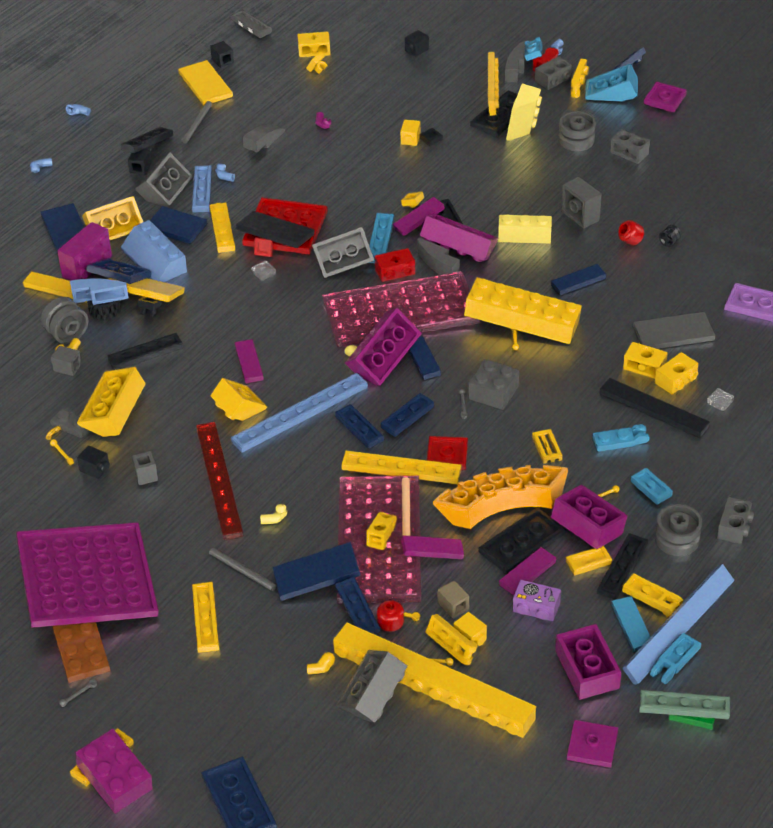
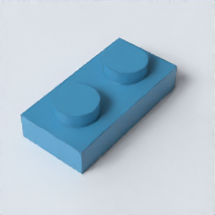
M647 468L631 476V483L657 505L672 496L673 490Z

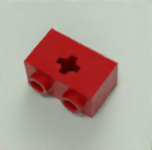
M409 248L375 256V270L381 282L415 275V260Z

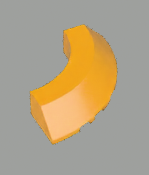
M525 465V467H519L513 470V467L500 468L497 473L489 475L486 472L473 476V480L458 482V487L453 490H445L433 501V505L452 525L472 529L484 518L508 509L520 507L552 509L555 499L562 495L568 468L543 465V468H531V465Z

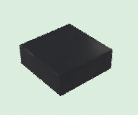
M434 128L420 133V139L431 146L442 141L443 135Z

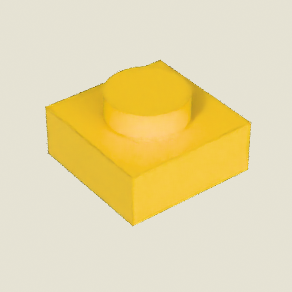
M423 191L408 193L401 200L402 206H410L411 208L418 206L425 198Z

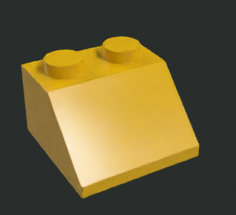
M225 378L220 380L210 395L215 400V405L226 412L225 415L231 420L238 419L244 421L267 408L264 402L248 386Z

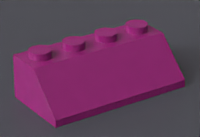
M435 213L426 216L420 233L424 240L440 243L441 247L448 250L453 248L456 250V253L466 256V254L473 256L472 259L479 262L489 259L499 239Z
M398 308L386 311L345 364L363 379L381 386L422 333Z

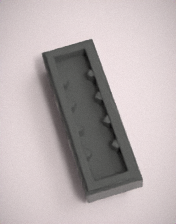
M243 9L231 15L232 21L259 38L272 33V27Z

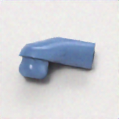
M52 158L39 159L30 163L31 172L33 173L39 172L40 167L53 166Z
M218 163L215 169L218 178L233 182L235 174L226 172V165Z

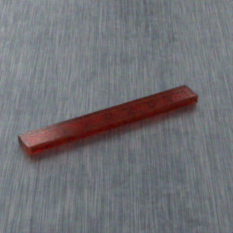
M215 422L196 425L223 540L243 537V530Z

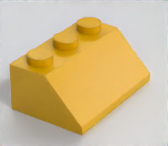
M134 196L87 211L82 215L86 226L94 222L107 228L110 241L129 235L134 226L143 222Z

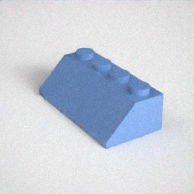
M150 220L134 226L121 246L123 252L138 267L151 271L150 279L166 282L187 272L185 255Z

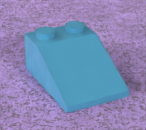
M631 63L586 80V100L625 101L635 98L638 93V77Z

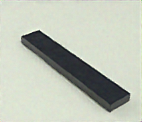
M609 378L600 388V394L697 437H701L710 426V421L612 378Z

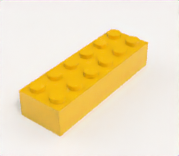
M477 277L467 297L464 316L570 344L579 323L582 305Z

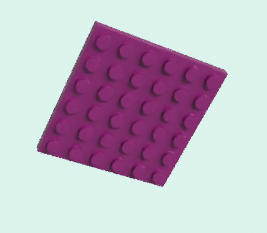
M139 523L16 532L31 628L158 617V606Z

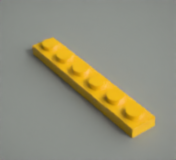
M488 52V105L490 116L496 115V109L499 108V60L495 58V52Z
M345 451L342 470L457 484L461 473V465Z

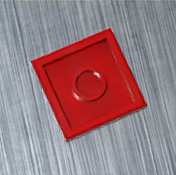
M429 436L427 461L461 465V470H466L468 438Z

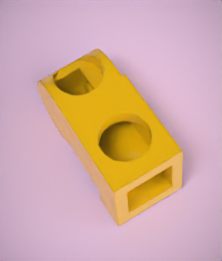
M384 512L377 514L367 529V546L380 550L386 548L387 540L396 525V515H389Z

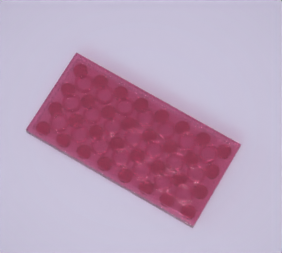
M462 271L322 295L337 347L361 343L386 311L398 308L421 333L480 323L479 319L464 316L466 300L470 290Z
M419 476L340 477L338 546L349 542L352 543L361 576L355 577L367 603H383L388 600L399 603L421 602L420 557L404 556L401 543L402 478L404 477L410 479V536L420 537ZM379 512L396 515L397 517L395 528L388 538L387 546L384 550L367 546V529ZM337 592V603L343 604Z

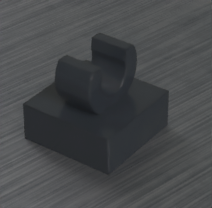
M142 297L137 302V307L142 308L141 314H146L147 309H149L150 317L155 316L157 313L156 309L162 305V301L148 297Z

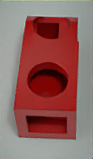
M547 48L541 57L534 58L533 71L535 72V68L557 58L559 50Z

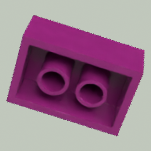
M91 222L57 250L62 278L69 281L86 279L92 274L87 272L88 264L112 257L107 228Z
M581 484L555 499L551 518L595 549H599L623 534L628 515Z
M597 624L556 635L555 652L579 700L620 689L621 670Z
M111 729L75 752L77 767L87 777L88 781L114 814L152 790V776L114 729Z

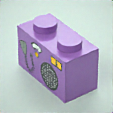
M520 580L513 597V612L537 617L542 620L554 621L560 605L561 589Z

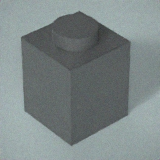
M59 346L51 355V363L55 372L74 376L82 365L79 350Z
M152 452L132 455L138 484L143 485L158 481Z

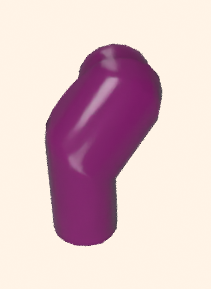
M317 112L315 124L323 129L330 128L331 120L327 121V118H324V113Z

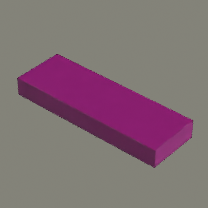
M432 197L395 222L393 227L402 236H405L425 222L426 216L434 213L438 214L444 210V204L435 197Z
M253 339L234 342L245 384L264 380Z
M405 535L401 539L404 556L463 559L465 555L461 539Z
M540 547L500 579L499 585L514 596L520 580L533 582L556 563V557Z

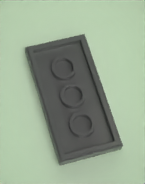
M705 311L636 321L633 324L640 344L656 349L715 340L714 331Z

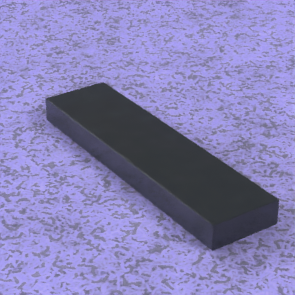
M158 127L122 143L121 150L136 153L172 137L173 130Z
M173 333L107 355L108 361L113 370L123 369L183 349V343L177 333Z
M631 533L628 534L597 588V594L617 600L623 585L627 582L644 552L648 539Z

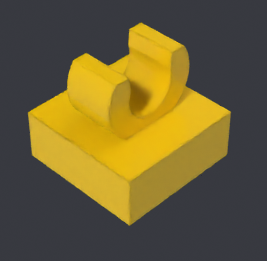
M320 52L310 61L306 69L310 73L315 69L320 74L328 66L326 62L322 61L325 55Z

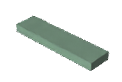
M641 690L640 712L729 719L730 697Z

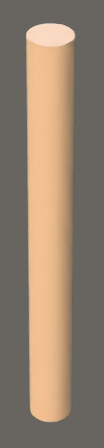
M407 477L402 478V536H410V479Z

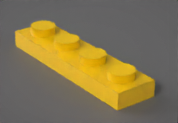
M227 203L210 204L218 253L235 251Z

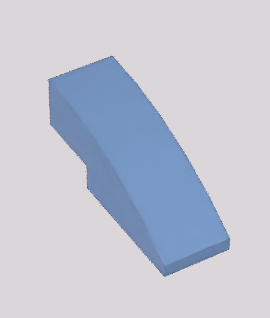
M79 279L70 281L73 301L75 303L92 300L93 305L129 299L125 282L109 279Z

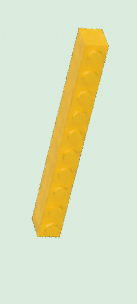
M346 622L333 639L334 653L341 658L355 662L357 665H360L368 650L391 653L407 665L404 671L405 675L398 683L411 687L414 691H420L434 700H440L452 708L460 709L472 717L480 718L492 726L500 727L512 735L524 738L536 719L535 705Z

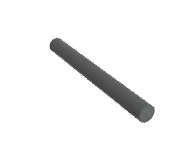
M210 101L205 103L182 138L183 143H188L211 108L212 103Z
M214 547L210 549L209 554L265 588L271 591L276 589L277 584Z

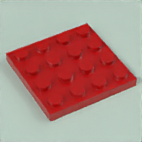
M262 197L256 212L314 229V235L298 248L273 241V250L310 254L313 248L312 245L315 244L327 215L328 206ZM245 233L242 239L243 246L254 247L255 237L258 236Z

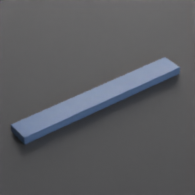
M355 373L231 437V442L243 453L368 388V383L358 373Z
M723 564L718 565L622 667L634 685L639 684L652 667L659 661V657L682 633H686L735 581Z

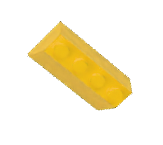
M136 367L105 371L77 424L102 437L119 435L146 384Z

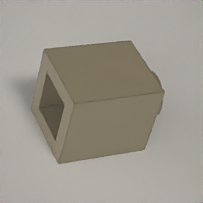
M455 581L445 584L437 590L438 604L452 619L469 610V595Z

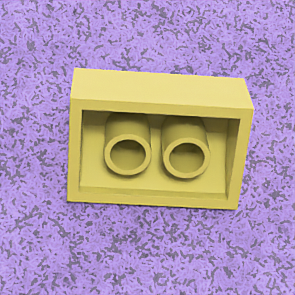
M526 84L521 85L512 108L506 140L510 141L528 135L532 128L535 129L538 120L535 117H538L540 108L537 106H540L542 101L540 96L541 89Z
M499 215L498 242L551 244L552 216Z

